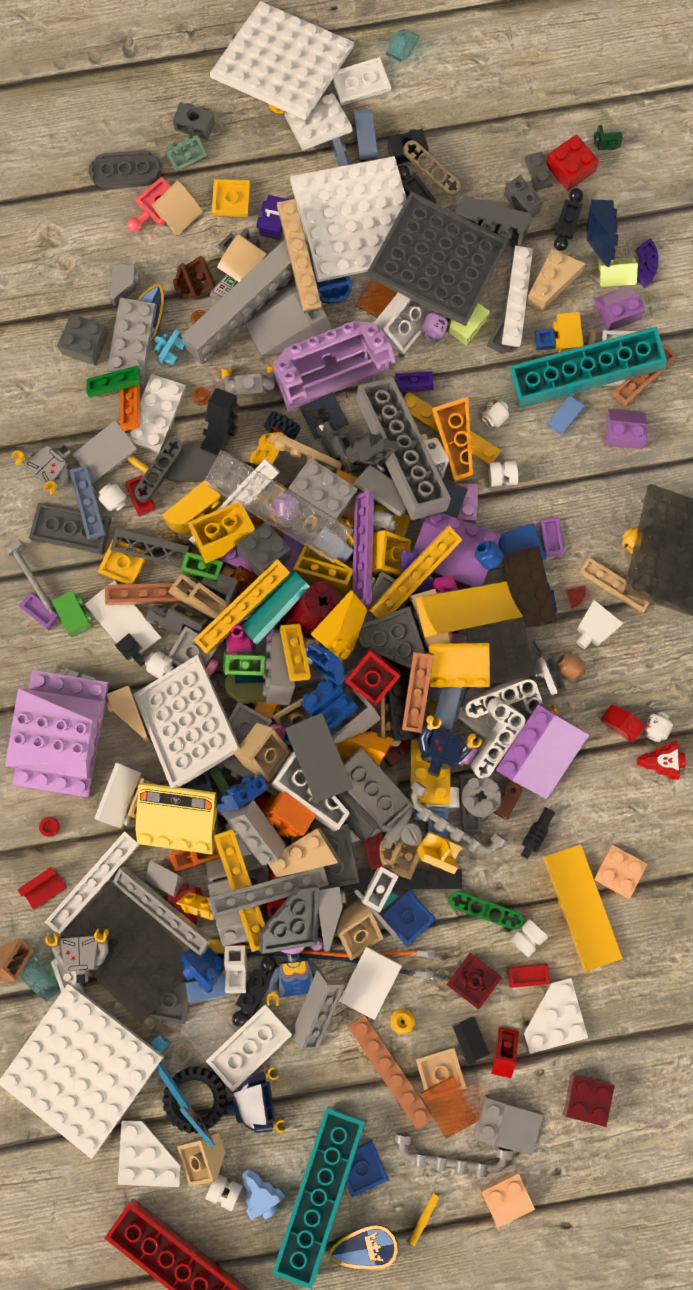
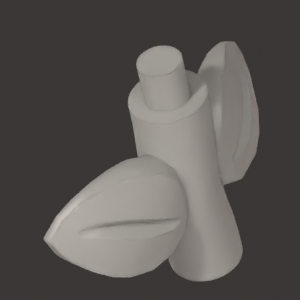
M412 806L385 830L387 832L384 836L386 841L383 846L390 849L393 844L398 842L399 838L410 846H420L422 843L420 828L416 824L409 822L414 811Z

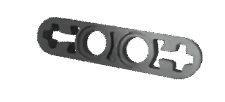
M171 438L165 443L135 488V496L140 502L144 503L152 499L182 454L183 445L179 439ZM177 444L178 450L174 449L172 451L170 446H175ZM163 458L169 460V464L166 467L159 465L160 460ZM153 473L159 475V479L156 482L149 481V476ZM147 482V484H148L149 486L153 487V488H152V489H151L150 487L147 488V486H146L145 483ZM146 490L148 495H143L141 497L140 491Z

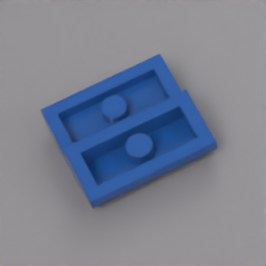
M534 523L501 534L498 543L503 554L539 546L542 560L547 559Z

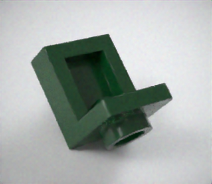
M598 125L597 132H594V142L598 144V150H615L620 148L623 139L622 132L604 134L602 125Z

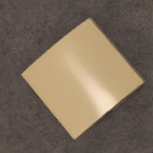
M176 181L152 204L159 217L167 223L172 232L177 236L203 212L179 181Z
M238 234L227 248L217 267L239 282L268 253Z

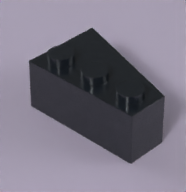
M219 388L214 390L208 401L205 421L208 422V428L203 430V435L206 437L203 443H201L200 449L221 457L230 438L234 437L238 430V426H236L238 420L236 413L239 408L237 395Z

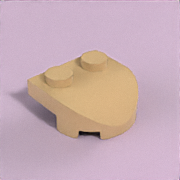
M384 838L380 844V859L386 870L411 880L420 859L417 851L419 846H410L399 838L396 844L387 849L383 846L386 841Z

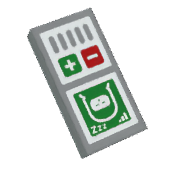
M226 273L213 288L210 296L219 301L238 281Z

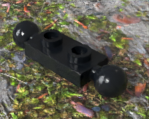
M399 166L398 170L401 180H404L402 184L406 194L409 196L410 192H413L436 204V199L418 175L415 173L410 176V170L407 166Z
M574 188L570 191V201L565 199L554 234L559 236L554 241V247L558 251H564L568 247L567 239L572 240L583 206V204L579 203L583 199V192L579 188Z
M267 956L262 959L261 971L254 968L246 983V993H241L235 1004L241 1008L240 1011H236L232 1016V1022L235 1026L242 1027L248 1021L247 1013L249 1012L254 1015L269 988L271 977L268 976V973L274 971L277 966L276 960L273 957Z

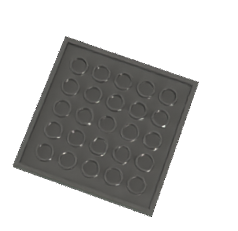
M410 192L369 267L366 277L466 326L509 240Z

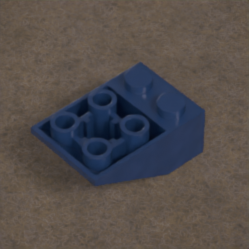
M591 199L586 225V239L606 267H610L611 260L615 259L614 246L618 245V234H615L618 228V221H615L617 208H614V200Z

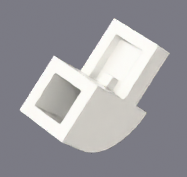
M225 946V992L246 993L245 946Z

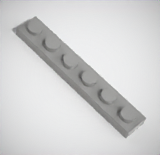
M125 866L119 868L112 883L199 956L203 955L212 938Z
M323 866L207 899L212 917L216 918L289 897L300 886L315 884L321 888L329 884Z

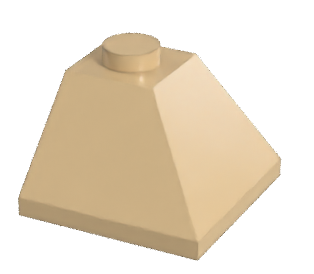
M358 900L343 911L336 933L349 959L353 960L364 952L366 946L371 948L384 938L372 912L361 900Z
M219 1132L210 1134L215 1144L212 1148L203 1137L177 1146L189 1187L217 1180L226 1153Z

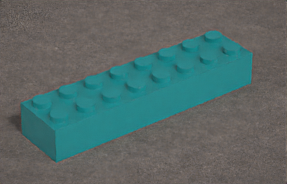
M656 326L510 366V376L519 408L665 369L667 359Z
M331 1106L325 1109L272 1272L273 1275L309 1289L313 1288L367 1122L366 1119Z

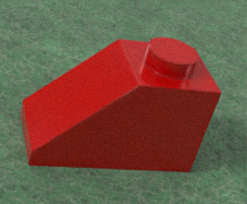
M611 704L600 719L630 743L634 742L646 727V724L632 713Z
M499 1027L491 1074L512 1078L517 1061L519 1031Z

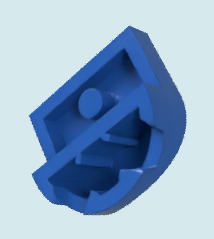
M314 273L321 302L336 304L348 299L352 289V282L349 276L318 282Z
M317 642L306 648V655L313 660L315 670L337 685L344 682L342 663L334 653Z
M209 947L201 956L192 949H189L183 953L180 962L184 963L185 969L183 974L186 979L190 980L194 977L206 991L213 988L225 969L222 958Z

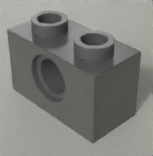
M180 102L173 118V125L176 131L189 135L192 134V136L198 135L199 138L205 140L209 139L215 124L213 112L206 108L195 107L190 103Z
M521 175L506 184L504 196L515 210L530 213L532 217L540 213L542 201Z

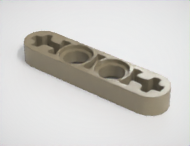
M411 140L405 144L403 148L404 155L440 189L450 196L456 195L460 191L461 184L459 180L418 142ZM407 146H415L416 148L414 151L417 154H419L420 151L423 153L418 157L417 161L414 159L417 155L413 152L409 154V148ZM422 157L429 158L430 165L428 167L421 165L420 160ZM437 169L442 170L444 174L440 180L434 177V171ZM447 176L449 177L447 181L450 184H452L453 182L456 184V191H450L448 189L450 186L447 183H445L444 185L441 184Z

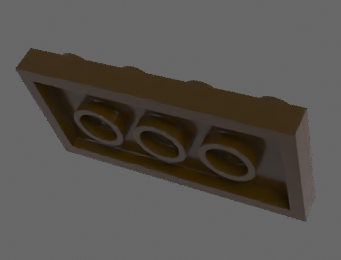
M537 546L503 554L502 561L509 590L523 616L516 618L518 629L557 621L540 547Z

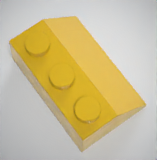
M489 643L429 644V653L434 654L430 687H490Z

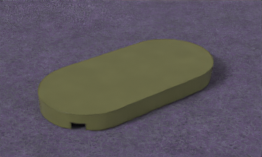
M227 675L224 689L229 698L237 700L236 702L242 704L266 701V696H263V685L265 684L263 676ZM299 687L294 688L292 696L296 693Z

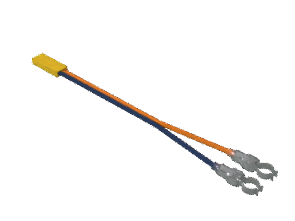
M212 939L208 947L215 953L225 954V946L222 947L221 940ZM237 943L228 945L245 946L246 953L262 954L261 952H259V950L252 952L250 945ZM433 949L378 952L384 956L411 955L426 960L438 958L435 957L436 952ZM313 950L299 952L300 958L346 961L356 964L359 962L357 959L350 960L347 953ZM277 951L265 953V955L287 956V953ZM400 969L399 973L414 978H422L427 981L433 980L434 971L431 969L410 971Z

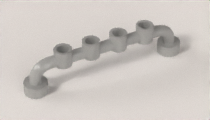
M414 781L411 789L413 791L410 796V802L419 812L417 816L425 822L431 819L435 822L433 826L441 832L445 829L451 832L449 836L459 843L462 839L467 843L465 847L473 853L476 850L483 853H492L499 847L504 848L508 841L497 833H494L491 837L493 841L491 845L486 846L482 844L479 840L468 835L444 817L439 816L427 806L422 805L418 801L419 795L424 796L428 789L417 781Z
M404 1132L395 1133L394 1142L398 1144L400 1154L405 1159L414 1161V1166L417 1168H426L428 1163L435 1164L434 1169L438 1171H447V1166L455 1167V1172L458 1174H467V1169L476 1170V1176L487 1177L488 1172L497 1173L502 1171L507 1165L508 1160L513 1158V1150L497 1147L496 1157L500 1158V1160L496 1164H489L484 1161H468L463 1158H448L443 1155L433 1156L422 1152L413 1153L409 1152L406 1148V1145L411 1144L412 1135Z

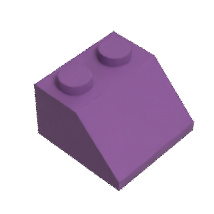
M628 286L594 298L595 305L607 331L639 321L645 313V308L639 295Z
M608 409L605 446L642 449L647 438L648 424L646 413Z

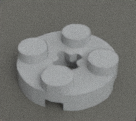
M485 777L483 779H470L463 788L461 796L464 807L471 815L476 817L489 816V814L498 810L502 801L498 785L493 780ZM480 793H484L487 796L486 799H482V802H479L477 797Z

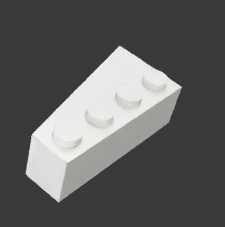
M294 751L269 784L279 793L286 791L315 813V819L333 832L340 829L350 814L336 796L315 804Z

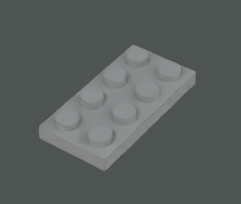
M120 298L107 371L115 372L138 366L141 370L140 377L144 378L157 308L155 303Z

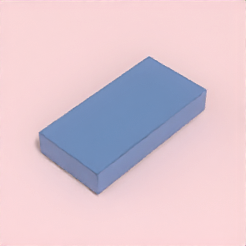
M569 395L548 421L547 426L562 436L582 411L584 405Z

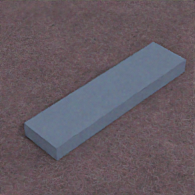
M88 465L69 470L87 540L92 541L107 536Z

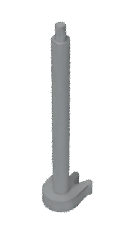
M18 540L9 546L6 551L9 556H15L45 608L53 614L54 611L51 603L20 553L27 549L23 541Z

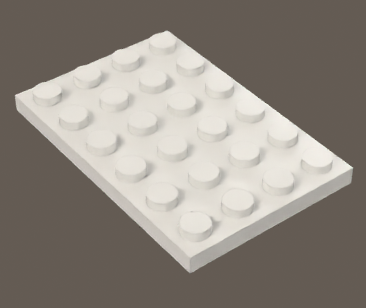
M198 655L133 694L171 788L183 786L234 755V752L240 749L203 661Z

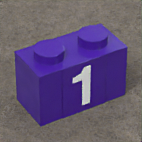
M268 195L267 200L263 201L261 208L263 213L261 217H258L256 224L260 236L281 240L283 229L277 202L289 199Z

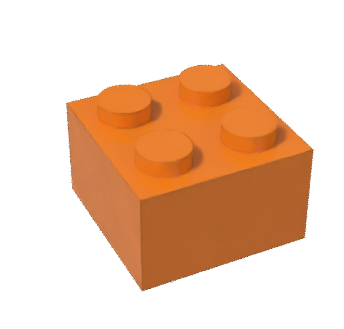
M286 791L270 796L261 810L271 825L278 830V834L286 839L304 835L316 817L315 813Z

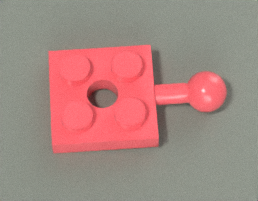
M163 177L159 178L135 199L136 204L144 212L137 218L128 220L127 227L131 232H138L141 229L142 223L149 217L160 227L165 223L152 206L171 187Z

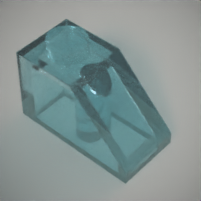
M406 29L393 33L385 55L389 56L390 60L396 63L407 60L420 36Z
M32 958L26 963L20 973V977L29 988L47 1002L60 991L58 982L38 958Z

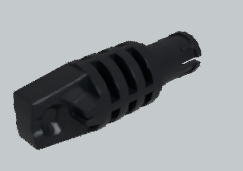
M544 807L538 821L531 825L521 844L525 846L521 853L523 858L528 860L533 851L538 852L549 832L547 827L555 815V812L551 809Z

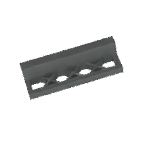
M116 528L110 550L181 568L186 552L191 553L192 549L189 546ZM118 539L127 540L129 546L124 549L116 548ZM142 544L148 550L140 554L136 552L133 546ZM156 548L162 549L165 555L156 558L152 551ZM173 553L182 554L181 563L173 562L170 555Z

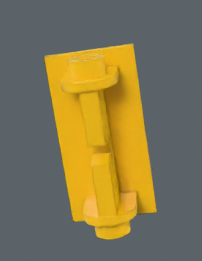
M188 892L177 902L185 913L197 916L201 914V917L209 920L216 919L212 917L207 899L209 897Z

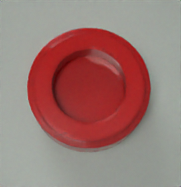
M52 817L42 819L39 824V831L47 837L55 836L60 829L59 822Z

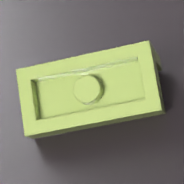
M634 257L615 258L611 260L610 267H606L602 260H598L600 286L636 285L638 268L636 259Z

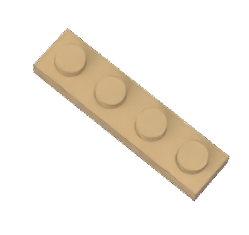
M280 433L271 435L268 443L274 445L275 449L287 451L292 457L302 458L306 460V463L309 458H312L331 472L341 470L342 462Z

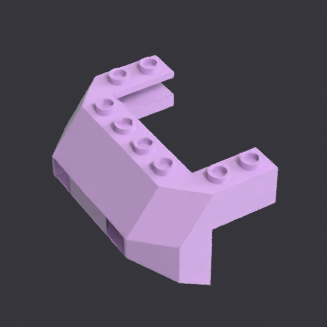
M353 321L285 348L274 363L273 370L280 394L289 411L390 371L388 362L395 363L391 343L379 324Z

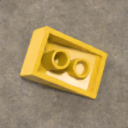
M241 500L188 522L192 537L205 564L224 556L238 542L255 530Z
M350 591L311 635L320 645L334 653L342 663L344 659L349 657L355 647L367 608L355 593Z

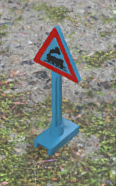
M159 1035L149 1045L159 1053H162L171 1043L167 1038L163 1039ZM162 1060L157 1066L156 1071L181 1106V1113L212 1148L215 1144L201 1115L191 1109L188 1100L163 1065Z

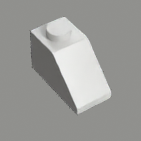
M383 867L377 868L368 885L362 903L381 912L399 876Z

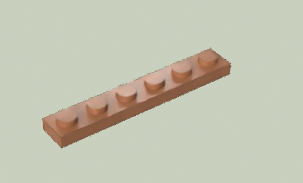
M363 1015L348 1025V1028L415 1128L419 1130L434 1119L366 1016Z

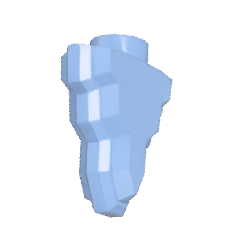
M250 1169L242 1173L243 1186L247 1191L245 1200L248 1205L246 1212L250 1220H254L261 1215L264 1219L271 1217L279 1210L277 1204L286 1196L280 1188H274L270 1182L262 1181L260 1176Z

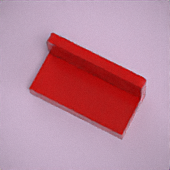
M50 867L17 890L21 896L26 897L31 907L36 909L66 889L67 886L57 870Z

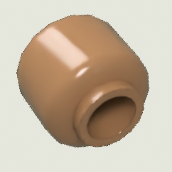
M564 653L556 663L558 672L568 681L580 680L586 672L584 670L585 662L574 653Z

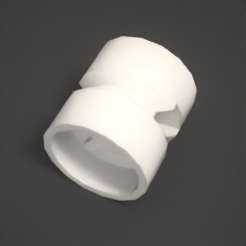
M516 460L505 461L504 464L500 462L489 463L491 487L502 486L503 483L507 486L518 484Z
M530 919L522 926L523 931L516 932L510 939L528 958L536 951L535 945H541L548 938Z
M218 1174L217 1180L212 1182L205 1199L214 1204L220 1202L221 1207L232 1211L243 1185L235 1181L229 1183L226 1177ZM225 1188L230 1190L227 1199L222 1197Z

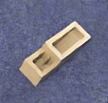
M182 573L169 590V593L177 599L214 619L227 608L226 601L198 582L196 584Z

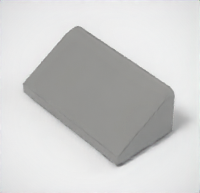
M150 860L145 881L175 897L185 879Z

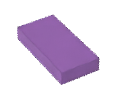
M559 517L540 519L543 548L546 557L564 555Z
M32 592L19 605L21 609L47 630H50L60 618L56 611L51 614L45 608L41 599Z

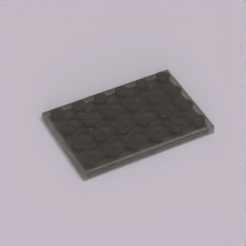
M650 484L646 491L624 594L689 616L693 615V499Z
M113 882L58 940L60 941L61 938L94 936L98 928L100 934L104 935L105 929H108V954L98 970L88 971L140 1024H143L186 978L183 974L185 969L184 963L180 962L181 956L186 951L143 908L123 893Z

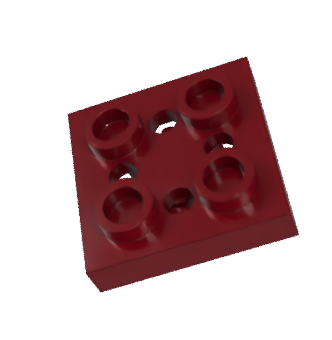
M469 952L446 985L479 1010L502 979V976ZM467 986H469V987L471 988V989L467 988V990L470 991V992H467V991L465 990V988H466Z

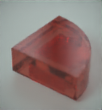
M586 586L566 591L571 609L576 608L584 600Z

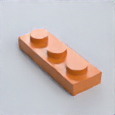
M140 385L120 390V428L122 431L140 427Z

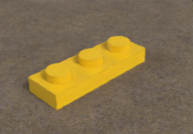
M300 624L281 625L280 633L290 681L310 680L311 674Z

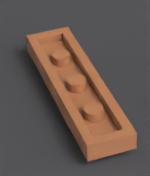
M664 344L663 349L667 359L665 369H667L678 356ZM665 369L626 379L611 395L625 408Z
M174 583L105 585V605L171 604L176 602L182 603V601L169 593Z
M418 651L413 653L402 730L422 732L434 654Z

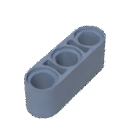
M372 109L354 111L359 160L378 158Z
M442 687L433 722L438 717L441 720L439 728L454 734L465 687Z

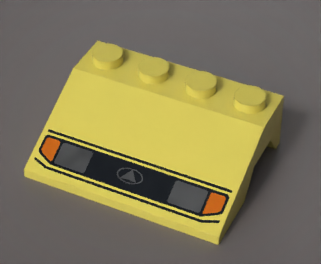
M140 782L136 815L137 844L213 855L217 847L213 837L216 835L215 821L218 812L215 806L217 805L216 792L179 787L171 788L170 786Z

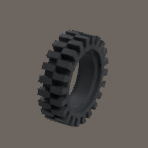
M195 1066L181 1070L172 1077L179 1088L188 1081L198 1080L207 1084L211 1089L214 1098L211 1111L202 1119L207 1129L213 1127L224 1114L227 1103L226 1087L222 1084V1079L219 1076L217 1077L214 1071H209L205 1067ZM166 1087L162 1102H164L163 1110L166 1111L167 1119H170L171 1124L177 1126L178 1130H184L190 1134L195 1132L197 1134L198 1131L181 1113L177 1106V1100L168 1087Z

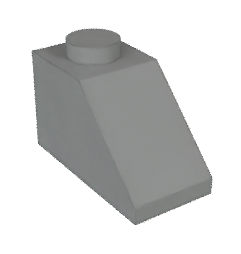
M113 264L110 293L113 306H118L120 298L126 299L136 290L137 283L140 282V273L137 272L135 265Z

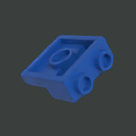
M330 679L320 681L318 688L312 693H306L303 696V701L300 702L311 717L323 713L330 731L358 708L344 693L342 688Z
M250 774L242 779L241 784L229 787L227 789L228 793L223 795L221 802L215 806L218 812L237 810L269 788L262 775L253 776Z

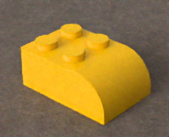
M205 479L162 514L167 526L173 532L189 534L191 531L188 522L216 511L223 504L221 495Z

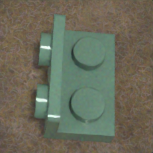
M191 134L182 139L183 143L177 145L175 142L166 147L165 155L168 157L175 172L207 156L198 135L193 137Z

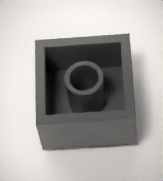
M71 313L57 347L62 355L96 366L109 332L104 324Z
M267 521L236 544L238 555L258 577L277 559L284 564L291 558V548Z

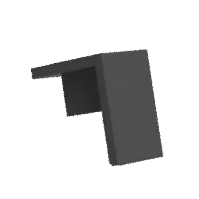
M220 574L217 582L208 578H203L201 582L203 586L226 601L227 607L240 595L237 579Z

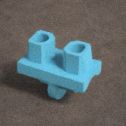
M176 329L168 342L166 340L169 336L165 333L162 338L156 336L154 339L155 343H157L156 351L159 352L163 347L158 356V362L162 365L165 362L173 366L177 361L178 355L171 352L173 347L180 351H183L185 348L180 332Z

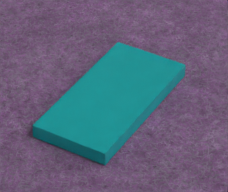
M293 570L291 575L243 623L242 629L255 644H258L311 586Z

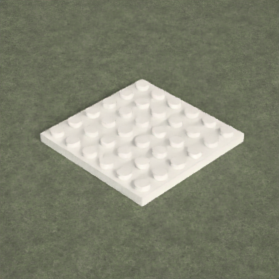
M260 1L211 70L210 78L306 120L353 49L354 42Z
M395 156L290 176L292 190L317 281L321 282L367 272L407 200Z
M68 983L1 1077L0 1085L92 1159L164 1056L73 984Z

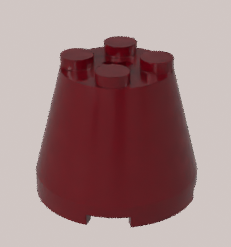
M324 581L309 584L311 587L304 592L294 606L282 617L283 625L300 624L303 638L308 637L315 640L311 633L343 599L332 585Z

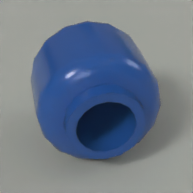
M483 541L476 547L475 558L483 568L493 569L501 564L503 552L495 542Z

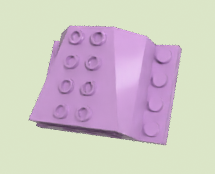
M32 670L29 689L18 688L5 763V767L15 768L12 785L90 797L109 682Z

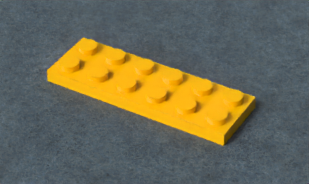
M428 700L429 715L435 717L438 702ZM411 740L410 796L413 791L411 786L414 781H417L428 789L424 796L419 795L418 801L422 805H450V768L441 769L438 777L428 774L430 763L421 759L418 740Z

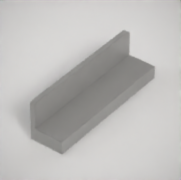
M320 970L316 971L292 1030V1037L301 1051L319 1049L345 986L342 980H327Z

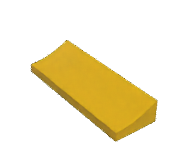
M507 581L416 598L425 637L523 617L511 596Z
M581 844L543 857L584 972H589L623 959Z

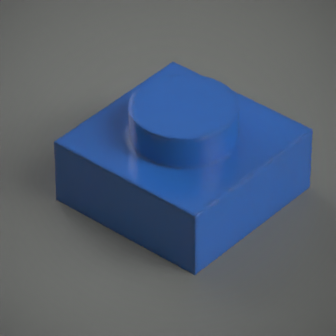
M554 329L535 330L536 350L555 349Z

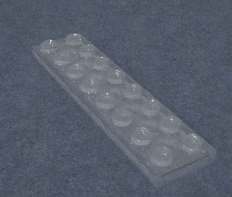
M225 450L220 451L203 482L206 486L265 522L267 521L273 527L332 563H335L354 531L351 527Z

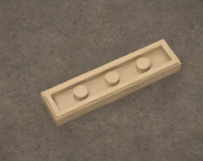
M590 557L587 558L578 572L579 575L642 614L654 597Z

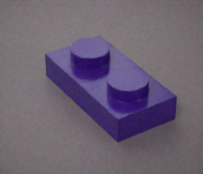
M432 371L395 374V381L400 392L434 390Z

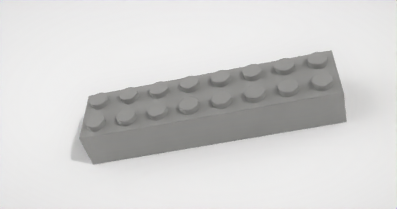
M285 239L182 335L186 350L201 365L205 361H209L216 350L222 349L231 336H236L244 324L246 325L282 288H285L292 282L294 274Z
M390 377L358 385L355 399L371 433L382 436L383 439L386 438L390 441L398 442L399 449L384 458V462L411 520L447 511L451 497L394 378Z

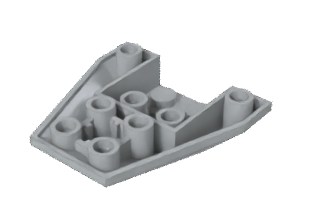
M296 282L287 285L246 324V328L262 357L279 355L285 348L295 343L305 341L310 337L331 330L327 316L322 308L303 313Z

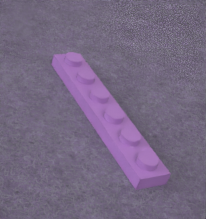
M370 491L355 495L352 591L364 606L371 604L374 493Z

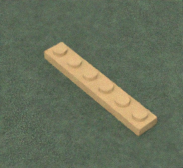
M296 199L277 202L303 313L321 309L320 297Z

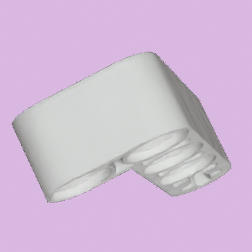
M523 676L467 697L464 700L462 709L468 716L473 718L487 714L489 711L486 700L488 697L494 696V698H499L509 705L520 701L522 707L532 714L539 702L542 704L543 702L536 683L530 678ZM526 682H529V683H530L529 689L526 690V691H523V688H522L523 685H524ZM511 689V696L505 698L504 694L506 690ZM532 700H536L535 707L529 709V703ZM471 704H474V705H475V706L473 707L474 710L471 711V710H470Z
M494 698L488 703V711L498 722L470 763L473 772L481 779L487 778L492 774L525 725L524 716L516 708L499 698ZM502 706L501 711L495 713L496 708ZM514 716H517V720L514 721V722H511V719H512ZM506 732V736L500 738V735ZM496 748L494 753L489 754L491 749Z

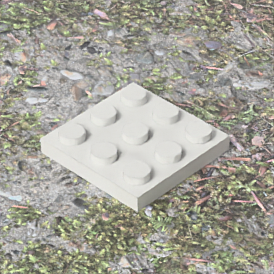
M333 93L321 97L306 120L284 111L285 118L302 150L353 132L349 120Z

